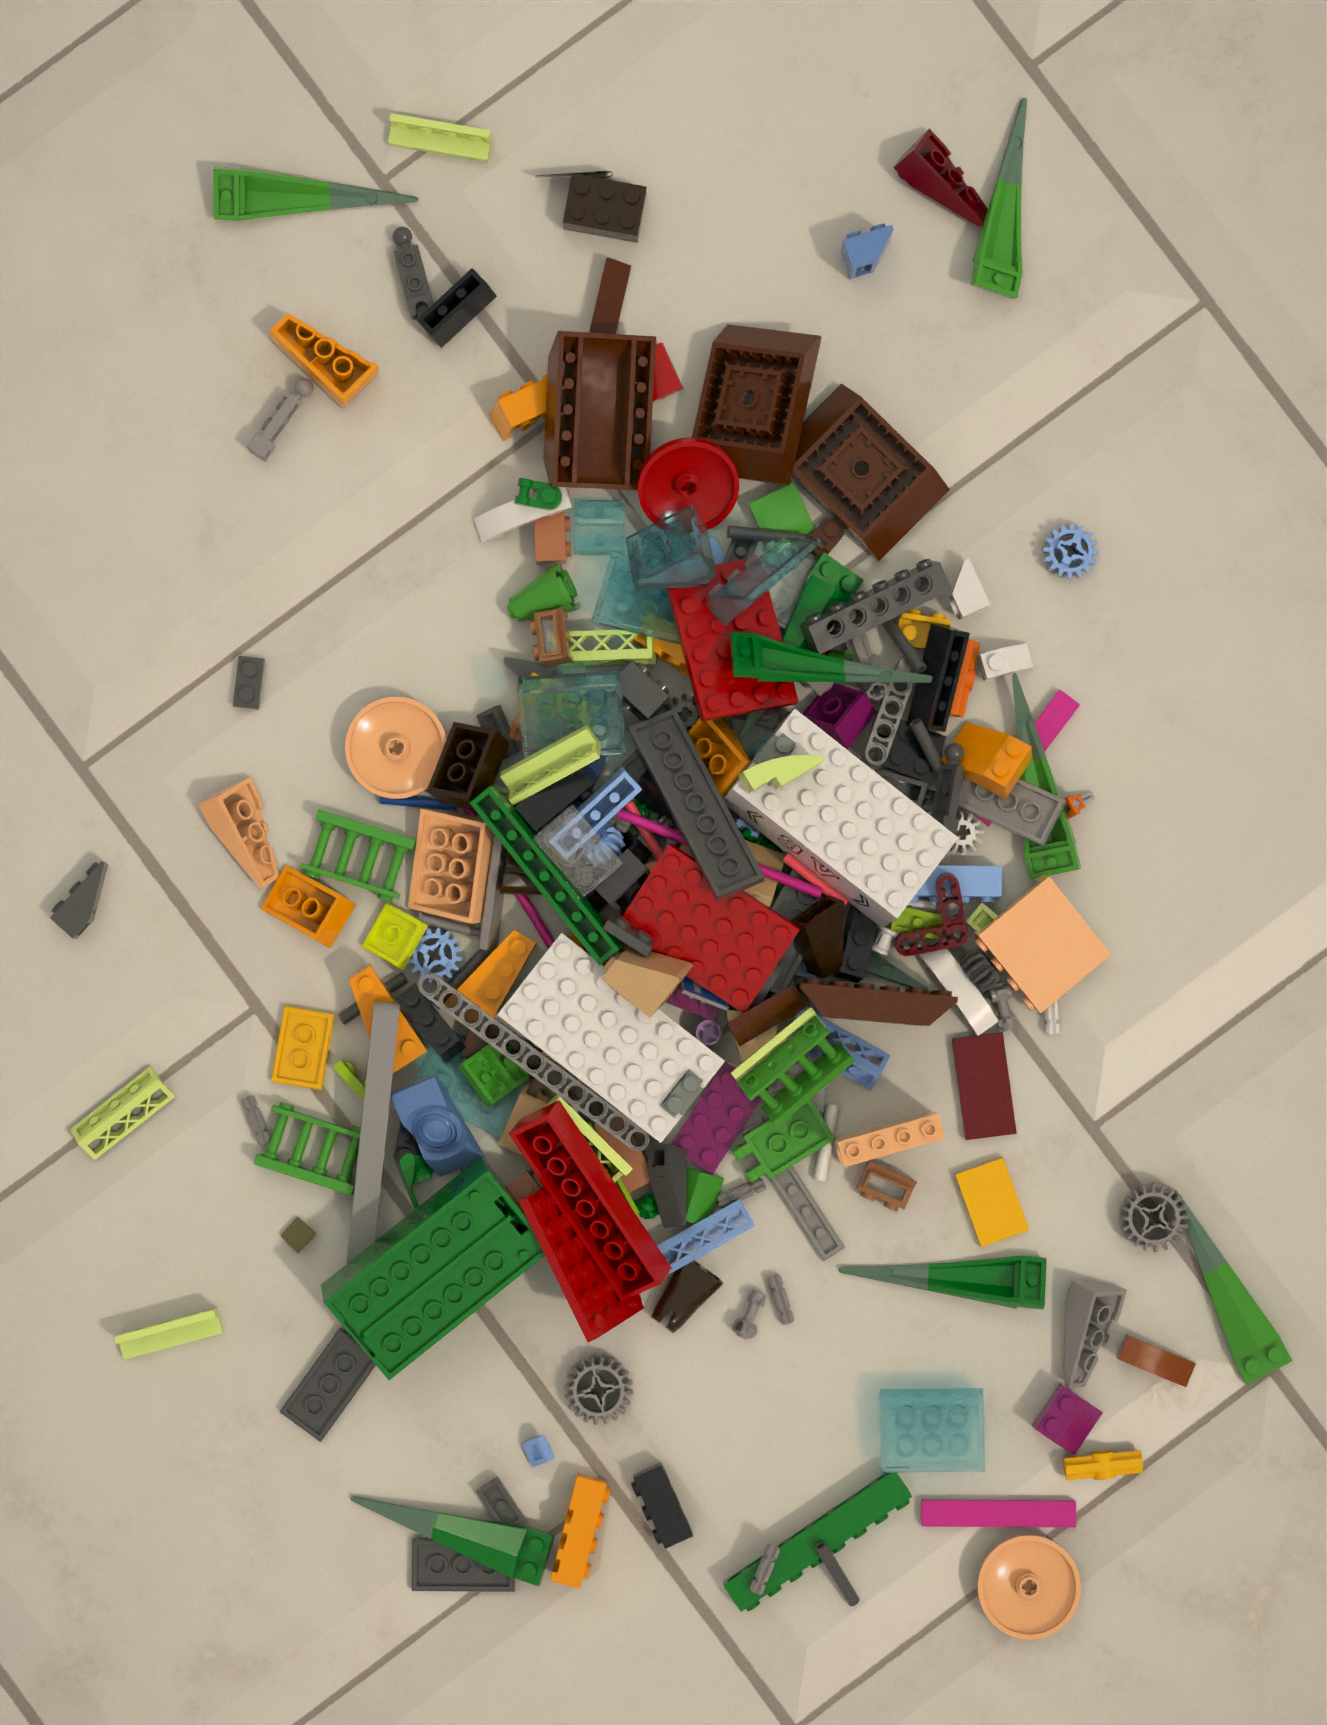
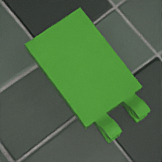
M810 1099L778 1128L770 1119H767L743 1134L746 1142L734 1147L731 1151L737 1161L751 1152L755 1154L760 1163L745 1170L750 1182H753L764 1174H767L770 1179L774 1178L835 1140V1137Z

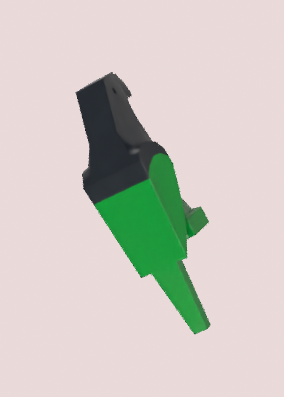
M400 1121L393 1157L405 1189L408 1192L414 1209H416L419 1205L412 1185L432 1179L434 1171L431 1167L426 1166L418 1143Z

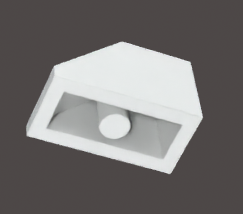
M966 559L962 563L950 596L952 601L948 602L953 615H958L960 620L990 606V602L970 559Z
M1027 643L1000 648L978 656L984 682L1033 668Z

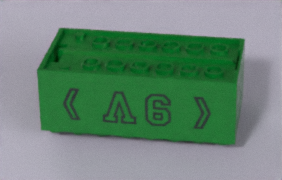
M481 1156L322 1283L323 1303L385 1377L391 1380L543 1258L545 1254L520 1203L483 1156Z

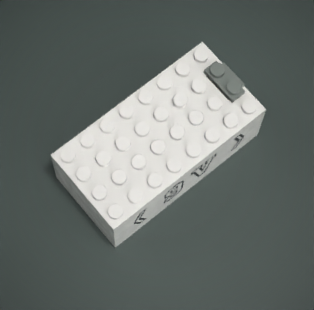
M794 709L780 723L745 770L775 758L791 755H820L824 757L825 761L777 790L770 781L748 794L738 778L724 795L723 800L726 806L739 814L740 817L786 853L791 854L849 900L848 902L883 928L900 916L958 837L803 714Z
M561 933L497 1015L661 1143L725 1061L658 1009L651 1018L645 1015L601 979L607 972L603 969L604 966L602 964L598 965L592 956Z

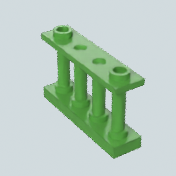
M318 809L315 819L321 821L320 826L322 829L310 865L303 863L300 865V868L305 870L304 875L316 879L323 875L378 893L377 898L392 902L393 898L399 899L400 894L392 891L404 854H407L408 850L415 851L416 840ZM337 826L345 829L344 834H346V838L335 872L332 873L320 869L331 831H334ZM362 834L370 837L368 842L371 843L359 880L357 881L344 877L355 840ZM384 842L394 844L393 850L395 852L382 889L368 883L380 845L383 846Z
M816 1016L737 1082L750 1101L759 1096L765 1102L760 1108L777 1128L855 1061L839 1041L832 1046L825 1039L830 1032ZM818 1045L824 1053L812 1063L805 1054ZM798 1062L805 1070L792 1079L786 1071ZM778 1079L785 1087L772 1096L766 1088Z
M280 1102L279 1106L272 1105L271 1111L278 1112L279 1115L270 1143L263 1155L256 1154L253 1164L338 1192L353 1195L355 1184L351 1183L352 1178H350L359 1150L361 1127L353 1125L352 1129L314 1118L293 1111L295 1106ZM290 1116L303 1120V1124L292 1158L288 1159V1162L278 1160L279 1155H277V1151L288 1117ZM315 1124L328 1129L316 1167L313 1166L312 1170L302 1167L303 1163L301 1160L312 1126ZM337 1132L350 1135L352 1138L341 1173L337 1174V1177L334 1178L326 1175L327 1170L325 1169Z

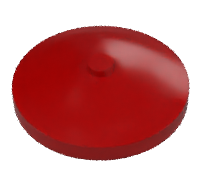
M679 438L661 445L647 457L639 471L637 493L644 513L655 525L676 534H696L715 527L729 515L739 495V477L733 460L717 444L701 438Z

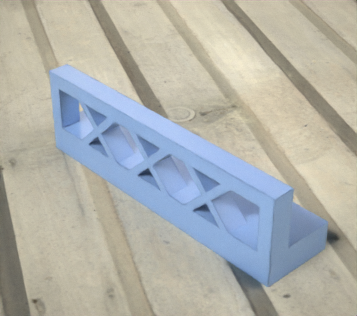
M805 1008V1009L801 1010L800 1013L797 1014L793 1020H795L799 1015H801V1014H802L805 1010H807V1009ZM818 1016L825 1024L826 1029L835 1037V1039L827 1037L825 1039L832 1046L839 1041L855 1060L841 1074L872 1090L881 1076L890 1055ZM850 1043L854 1045L857 1051L852 1052L848 1050L845 1044ZM816 1045L806 1054L817 1059L824 1052ZM867 1056H874L881 1060L879 1066L870 1062Z
M739 1199L660 1243L657 1247L668 1263L676 1259L674 1263L670 1264L672 1269L668 1273L669 1275L755 1227L742 1201ZM744 1220L747 1221L738 1227L735 1226ZM721 1234L720 1237H718V1238H716V1239H712V1238H714L715 1236ZM698 1247L697 1250L690 1252V1250Z

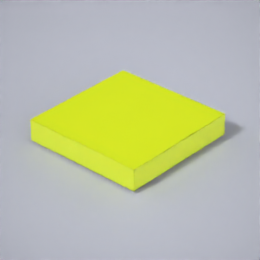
M386 902L361 947L404 970L428 925Z

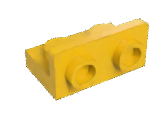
M911 609L899 616L898 626L914 648L925 650L931 623L950 627L951 620H946V615L932 613L931 617L921 615V611Z

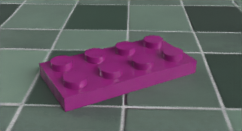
M726 1061L722 1064L672 1142V1145L687 1149V1159L712 1175L761 1100L759 1096H756L752 1101L749 1100L730 1073L735 1067Z

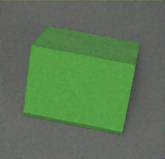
M687 1167L686 1222L696 1224L714 1213L717 1196L720 1194L724 1178Z

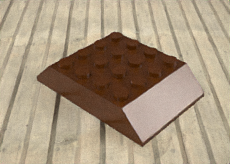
M572 331L557 332L548 356L543 457L550 487L637 490L639 471L644 461L650 455L656 336Z

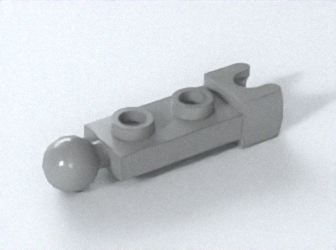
M300 378L295 382L294 393H290L288 397L284 396L276 407L278 411L273 418L269 417L261 428L263 430L262 434L257 432L247 445L249 451L264 462H266L276 448L273 444L301 405V399L312 394L314 386L309 379Z

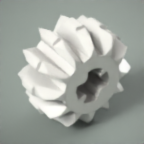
M960 811L957 815L959 819L958 830H960V826L964 827V831L968 830V835L964 837V840H960V836H958V839L951 848V853H955L959 846L961 855H965L966 845L971 852H974L976 849L972 841L976 844L982 843V840L975 837V835L983 834L984 830H975V827L981 821L976 820L974 823H971L973 814L969 813L966 820H964V814Z

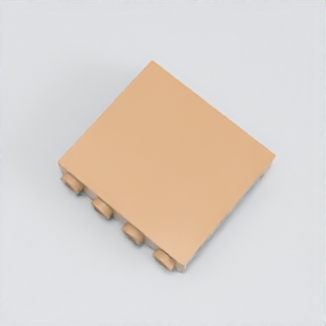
M1045 874L1036 879L1037 884L980 932L977 930L973 932L977 937L975 940L977 946L984 953L988 951L993 957L990 960L993 966L999 972L1003 970L1007 974L1006 982L1015 992L1019 989L1024 995L1021 1000L1030 1011L1035 1009L1039 1013L1046 1010L1111 955L1053 880Z
M929 1111L841 1136L833 1141L840 1164L844 1163V1167L939 1141L945 1139L939 1114Z

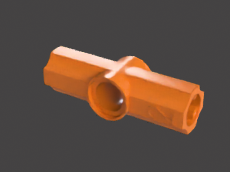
M968 639L949 716L964 717L968 695L972 691L976 674L974 668L980 649V643Z

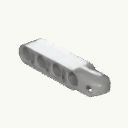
M904 656L900 658L894 669L916 673ZM894 682L887 683L888 691L885 693L884 698H881L860 759L872 770H877L881 767L888 757L912 689V683L899 682L904 686V692L895 690ZM885 706H893L896 710V715L888 714ZM883 728L886 730L888 738L879 737L877 729ZM870 751L876 752L880 760L877 762L872 761L868 753Z

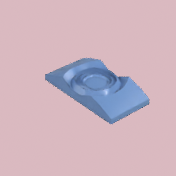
M436 1074L391 1093L390 1096L403 1126L413 1135L418 1143L423 1159L437 1175L441 1177L471 1165L481 1156L485 1159L483 1151Z

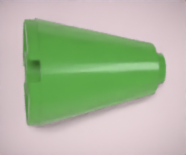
M561 563L551 566L509 598L507 610L512 619L516 618L519 622L534 619L535 612L553 610L561 606L564 607L567 613L580 609V602L575 604L574 597L578 596L574 583L567 570H560Z

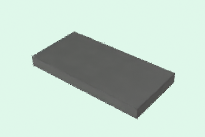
M339 1328L282 1407L280 1413L321 1442L375 1368V1363L349 1333Z
M429 1538L412 1539V1591L515 1592V1578L512 1579Z

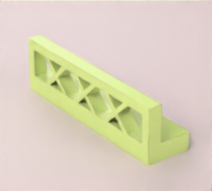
M390 114L389 146L488 163L492 141L491 130Z
M653 629L569 631L570 640L574 643L569 649V653L572 655L574 662L555 665V667L628 665L631 661L636 665L639 662L643 665L656 664V653L653 650ZM552 632L551 653L557 652L555 632ZM647 635V648L636 649L631 644L637 636ZM614 636H619L624 641L617 650H611L606 645ZM587 637H594L599 642L593 650L586 651L581 646Z
M588 724L500 772V778L510 790L509 801L512 805L519 803L600 758L601 743Z
M809 1007L730 1072L731 1075L739 1082L814 1016L820 1021L821 1019L816 1015L812 1007Z
M149 1066L70 1130L76 1142L96 1160L175 1096L161 1081L157 1072ZM159 1088L165 1093L158 1100H150L151 1095ZM135 1107H143V1111L138 1116H130L131 1111ZM115 1123H123V1127L119 1131L110 1132L111 1126ZM95 1139H103L102 1144L95 1150L89 1146Z
M556 1095L546 1106L560 1100L581 1133L590 1141L588 1142L589 1145H594L597 1148V1157L601 1163H612L618 1169L611 1177L613 1181L616 1182L622 1175L627 1176L633 1168L559 1095ZM601 1153H602L608 1160H601Z
M217 1307L114 1336L115 1344L120 1345L123 1360L221 1334L224 1333Z

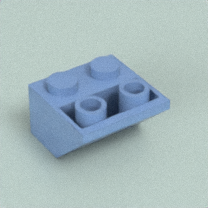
M879 224L870 228V232L861 234V231H857L846 236L847 239H844L842 243L841 254L849 279L875 271L891 240L894 230L892 225L885 226V224Z

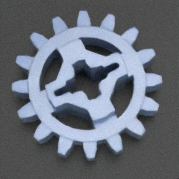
M1071 523L1066 530L1064 525H1060L1059 533L1056 530L1051 531L1053 539H1045L1044 542L1049 547L1042 549L1043 553L1048 554L1044 559V563L1051 562L1052 565L1049 571L1056 568L1058 570L1057 577L1066 573L1067 579L1070 580L1072 574L1075 573L1076 577L1080 578L1082 576L1081 570L1088 573L1090 571L1088 564H1096L1097 561L1092 556L1099 553L1098 550L1093 549V546L1097 544V540L1090 541L1089 538L1092 532L1084 534V526L1075 530L1074 523ZM1073 535L1068 541L1058 540L1063 536ZM1081 540L1086 545L1087 552L1082 549ZM1070 546L1074 547L1073 552L1075 553L1071 557L1067 556L1068 551L1066 550ZM1054 551L1059 554L1060 563L1056 560ZM1070 563H1083L1078 567L1068 568Z
M428 928L426 930L427 935L422 936L412 954L413 958L408 961L409 964H415L412 972L420 971L419 979L428 973L435 974L443 979L444 975L452 978L453 976L450 971L452 969L457 971L460 969L455 965L456 961L463 960V958L457 956V953L462 951V947H455L454 944L457 943V938L449 939L451 932L447 931L444 935H441V928H437L435 934H432L431 929ZM439 938L434 945L427 946L424 944L429 939ZM447 944L451 948L452 959L446 957L445 948ZM438 948L441 959L434 960L432 963L429 951H436ZM418 951L424 955L425 962L423 967L418 960ZM443 965L446 967L441 972H431L434 966ZM429 978V983H433L434 979Z

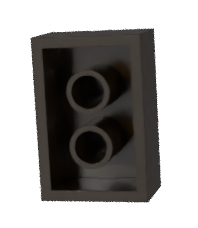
M572 173L563 218V229L638 243L647 187Z
M453 722L427 792L440 803L475 810L470 802L488 787L493 786L510 742L496 730Z

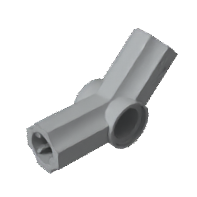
M865 633L844 642L847 650L853 654L852 662L880 667L876 655L872 654ZM857 682L858 684L861 683L868 698L879 700L884 698L885 693L888 691L886 682Z

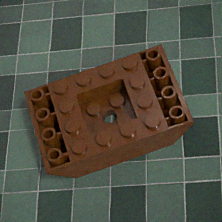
M727 324L713 341L692 437L711 441L724 449L733 460L739 479L790 486L821 336ZM749 393H754V402L746 405L745 397Z
M842 383L803 422L792 478L878 562L950 490L935 468L860 395ZM859 462L867 464L869 471L866 475L860 476L855 473L854 466Z
M810 978L803 979V983L797 984V990L820 1017L930 1026L958 1002V997H952V991L934 990L930 991V994H926V989L907 988L905 992H900V987L888 985L879 986V990H875L874 984L866 983L854 984L853 988L848 987V982L830 981L828 985H822L821 979Z

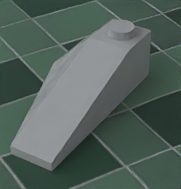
M1092 1280L1071 1281L1065 1303V1387L1078 1388L1086 1386L1098 1361L1096 1353L1103 1342L1106 1343L1109 1335L1106 1334L1112 1320L1117 1322L1120 1316L1126 1289Z

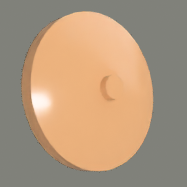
M386 697L370 703L353 719L346 735L345 755L351 773L364 788L381 797L403 799L420 794L428 788L447 738L441 722L428 707L406 697Z
M1022 1534L1005 1539L987 1554L978 1573L977 1593L985 1615L996 1628L1018 1639L1035 1640L1058 1632L1070 1621L1080 1601L1081 1580L1076 1564L1062 1546L1040 1535Z

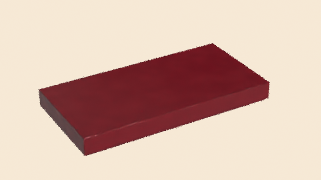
M1003 1032L952 1039L965 1140L1017 1134Z

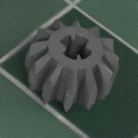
M682 694V702L679 703L678 699L674 696L672 701L675 707L666 704L665 708L668 711L675 708L678 714H682L683 709H687L688 714L692 713V717H688V722H682L688 732V729H691L699 720L697 718H700L699 712H697V705H693L695 697L692 696L690 702H686L687 696Z
M975 948L969 951L960 960L962 970L979 991L985 992L993 988L1001 979L998 970L981 949Z

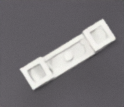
M558 487L562 493V502L554 510L514 504L515 500L477 516L474 518L481 542L484 543L530 522L573 508L567 488ZM537 492L529 494L528 498L536 499Z
M938 940L934 941V942H933L932 944H930V945L936 944V943L938 942ZM948 949L918 954L946 991H952V997H958L956 1005L977 1036L998 1022V1019L981 993L967 977Z

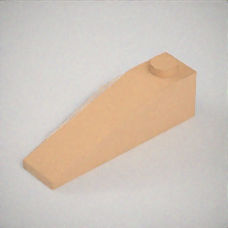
M251 777L232 784L198 803L209 827L259 889L264 888L279 877L274 851L268 845L266 831H269L267 822L263 823L260 810L263 808L262 799Z

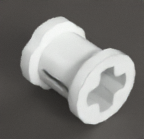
M878 925V932L873 940L871 949L888 957V950L898 933L886 927L881 928Z

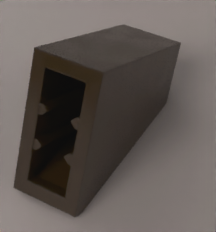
M826 896L791 920V922L800 927L795 938L807 972L823 979L831 976L835 970L843 965L845 903L843 900Z

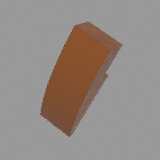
M1127 1334L1116 1356L1117 1359L1184 1387L1187 1386L1196 1365L1194 1362Z

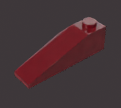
M929 128L901 156L893 168L897 171L899 177L905 180L911 187L980 227L984 223L988 210L976 190L966 185L962 177L964 172L960 167L955 168L948 157L951 155V152Z

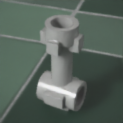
M998 983L987 991L990 1002H997L1001 1016V1020L997 1022L998 1028L1001 1027L1002 1032L1016 1029L1018 1021L1017 1017H1011L1007 999L1012 998L1009 984Z
M752 1290L751 1294L748 1295L747 1301L750 1303L744 1318H738L733 1323V1331L737 1336L743 1339H751L756 1335L757 1327L752 1323L759 1306L764 1307L765 1294Z

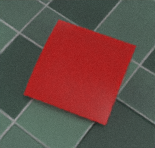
M663 343L656 344L653 402L662 400L683 389Z

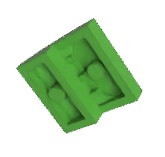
M794 482L790 486H785L748 504L759 529L803 533L804 536L815 531L812 520ZM765 542L769 552L786 545Z
M507 1042L506 1050L511 1054H515L514 1050ZM490 1044L458 1066L488 1108L532 1076Z

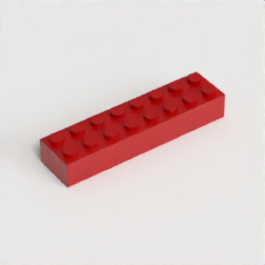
M560 1100L521 1118L508 1134L620 1300L624 1301L662 1284L672 1269Z

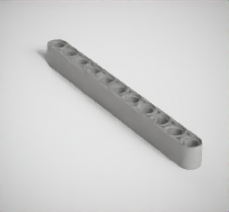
M428 973L420 978L418 988L425 997L634 1151L644 1150L648 1146L649 1135L645 1130L435 974ZM426 978H433L437 981V989L432 993L425 991L423 988V982ZM448 993L455 994L458 997L457 1006L453 1008L447 1007L443 1002L444 996ZM470 1008L477 1010L479 1013L478 1021L475 1023L467 1022L464 1018L466 1010ZM490 1024H495L500 1029L499 1036L494 1039L487 1037L485 1034V1028ZM512 1039L517 1040L521 1045L520 1051L515 1054H511L506 1050V1043ZM531 1055L539 1056L541 1058L540 1067L537 1069L529 1068L526 1064L527 1058ZM553 1070H557L562 1074L561 1082L556 1085L549 1083L547 1080L548 1073ZM572 1086L581 1087L583 1090L581 1098L577 1100L571 1099L568 1096L569 1088ZM594 1101H599L603 1104V1111L599 1115H593L589 1112V1105ZM619 1116L624 1120V1126L620 1130L610 1128L609 1123L613 1117ZM635 1132H641L645 1136L644 1142L639 1146H635L630 1142V1137Z
M374 1001L347 1263L375 1242L400 1003Z

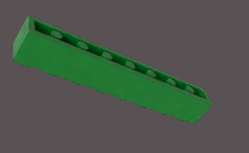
M496 785L488 787L470 802L472 807L598 965L605 963L624 947L617 937L603 929L606 923Z
M893 1467L777 1545L780 1548L778 1558L774 1560L775 1565L768 1582H765L766 1587L763 1594L759 1595L750 1591L751 1582L756 1578L754 1575L762 1556L725 1580L723 1585L740 1612L745 1609L751 1611L760 1604L759 1600L765 1595L769 1597L775 1595L782 1589L780 1585L788 1580L790 1583L794 1582L803 1575L802 1571L808 1566L814 1568L822 1563L815 1550L817 1543L825 1541L832 1553H837L846 1546L845 1541L851 1537L854 1539L861 1537L867 1532L866 1527L872 1523L878 1525L889 1517L888 1512L894 1508L898 1511L907 1506L912 1495Z

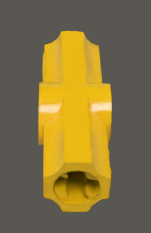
M1103 1450L1091 1452L1090 1455L1064 1457L1066 1481L1086 1478L1105 1480L1115 1478L1116 1475L1143 1473L1141 1450L1121 1452Z

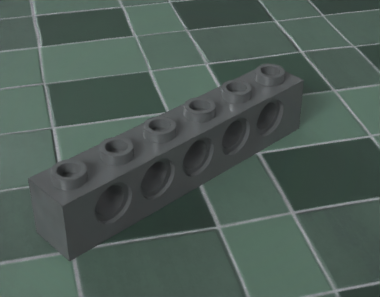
M930 559L921 560L916 563V568L909 571L908 569L901 570L895 573V578L889 581L882 580L872 585L873 589L867 592H856L850 596V600L844 603L840 601L828 606L829 610L822 614L817 612L807 616V621L799 625L809 650L822 654L950 591L951 588L941 562ZM920 577L921 586L916 589L915 582ZM898 588L900 594L899 597L896 600H894L893 593L895 589ZM874 599H877L878 606L873 611L871 604ZM854 609L856 612V617L851 622L849 619V614ZM832 620L834 628L831 632H828L827 625Z

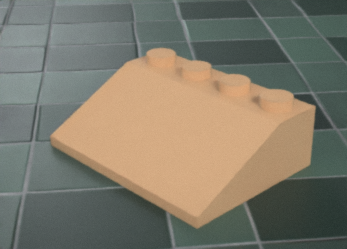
M420 808L408 901L409 909L470 924L482 922L494 833L480 816Z

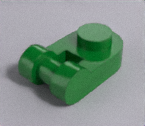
M519 478L518 486L520 489L518 496L515 497L514 504L543 510H554L561 505L562 493L558 487H550V483ZM530 489L537 490L536 499L528 498Z

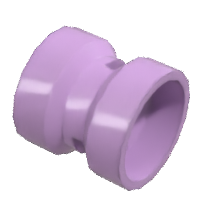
M712 1020L700 1022L695 1030L697 1039L704 1045L715 1044L721 1036L720 1026Z

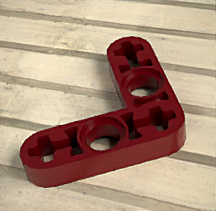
M943 873L936 880V891L943 924L900 932L895 938V948L900 955L912 956L959 947L967 942L968 928L960 885L954 874ZM949 879L950 883H954L950 887L952 897L948 898L945 887H940L944 885V880ZM950 903H955L959 906V912L954 916H949L945 913V907ZM958 928L960 932H964L960 934V939H955L954 936H947V942L943 943L941 930H945L946 935L953 934V929ZM930 932H934L939 936L938 942L934 945H928L924 941L925 935ZM916 935H920L922 947L918 948L917 942L911 943L909 949H905L902 945L899 946V944L903 943L904 938H908L909 942L917 941Z

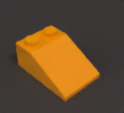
M699 718L688 734L723 797L739 778L738 775L751 762L737 735L722 718L703 722Z
M968 722L965 723L953 743L960 744L964 749L965 755L958 762L959 766L965 767L963 777L1004 799L1008 797L1032 760V746L1009 734ZM944 755L942 761L944 764H948V760Z
M285 865L260 909L331 949L356 904Z

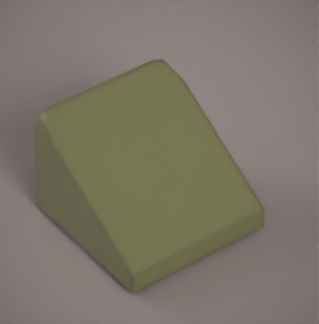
M297 1217L280 1236L297 1253H300L317 1233Z

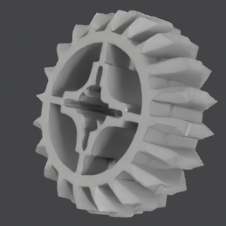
M1151 1182V1190L1147 1191L1145 1184H1141L1143 1193L1139 1194L1135 1188L1132 1189L1131 1192L1135 1198L1125 1197V1201L1130 1206L1121 1205L1120 1209L1128 1212L1127 1215L1119 1216V1220L1128 1221L1127 1224L1121 1226V1229L1123 1231L1131 1230L1126 1235L1128 1240L1133 1236L1137 1237L1134 1241V1246L1137 1247L1140 1241L1145 1242L1143 1245L1144 1251H1147L1149 1244H1153V1252H1158V1244H1162V1248L1166 1251L1168 1250L1167 1241H1170L1175 1246L1177 1241L1174 1236L1176 1235L1181 1239L1184 1237L1179 1228L1188 1229V1224L1181 1222V1219H1189V1214H1181V1211L1187 1209L1188 1206L1187 1204L1178 1205V1202L1183 1197L1178 1195L1174 1199L1172 1197L1175 1192L1174 1188H1171L1168 1194L1165 1193L1166 1184H1161L1160 1191L1155 1190V1182ZM1151 1196L1162 1198L1155 1207H1148L1140 1203L1142 1199ZM1168 1203L1173 1206L1176 1213L1175 1225L1169 1223L1163 1215ZM1162 1206L1159 1212V1219H1161V1222L1156 1223L1155 1221V1224L1151 1223L1150 1226L1146 1228L1149 1224L1150 1216L1147 1214V1212L1149 1213L1150 1211H1158L1159 1208ZM1134 1208L1145 1218V1224L1140 1232L1133 1222ZM1155 1227H1160L1169 1232L1159 1238L1147 1237L1150 1230Z
M590 1355L589 1360L591 1364L587 1365L586 1361L581 1359L580 1364L583 1367L581 1370L576 1365L572 1367L576 1376L567 1374L566 1378L573 1381V1384L567 1383L564 1385V1389L572 1390V1393L565 1394V1399H574L568 1407L569 1409H573L576 1406L579 1408L575 1412L576 1417L584 1412V1422H588L589 1417L593 1416L594 1425L598 1424V1417H603V1423L608 1424V1415H611L612 1419L616 1421L618 1419L615 1413L616 1410L621 1414L626 1412L621 1404H631V1401L625 1398V1395H633V1390L626 1389L627 1386L633 1384V1381H624L623 1378L629 1375V1371L619 1372L623 1366L621 1362L616 1367H613V1357L609 1358L607 1364L603 1363L604 1355H600L599 1362H595L594 1355ZM598 1369L611 1372L618 1381L606 1382L602 1380ZM591 1370L592 1383L590 1386L577 1390L581 1377ZM595 1377H597L600 1386L606 1388V1391L602 1392V1402L597 1392L591 1391V1388H595ZM620 1389L618 1400L614 1405L607 1408L606 1395ZM580 1398H594L599 1410L587 1407Z

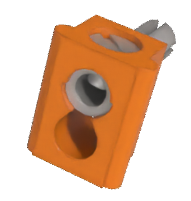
M1088 792L1081 797L1077 794L1073 797L1068 796L1064 798L1066 800L1064 808L1068 819L1078 815L1080 810L1085 808L1084 804L1094 800L1095 796H1092L1083 801L1084 798L1092 795V792Z

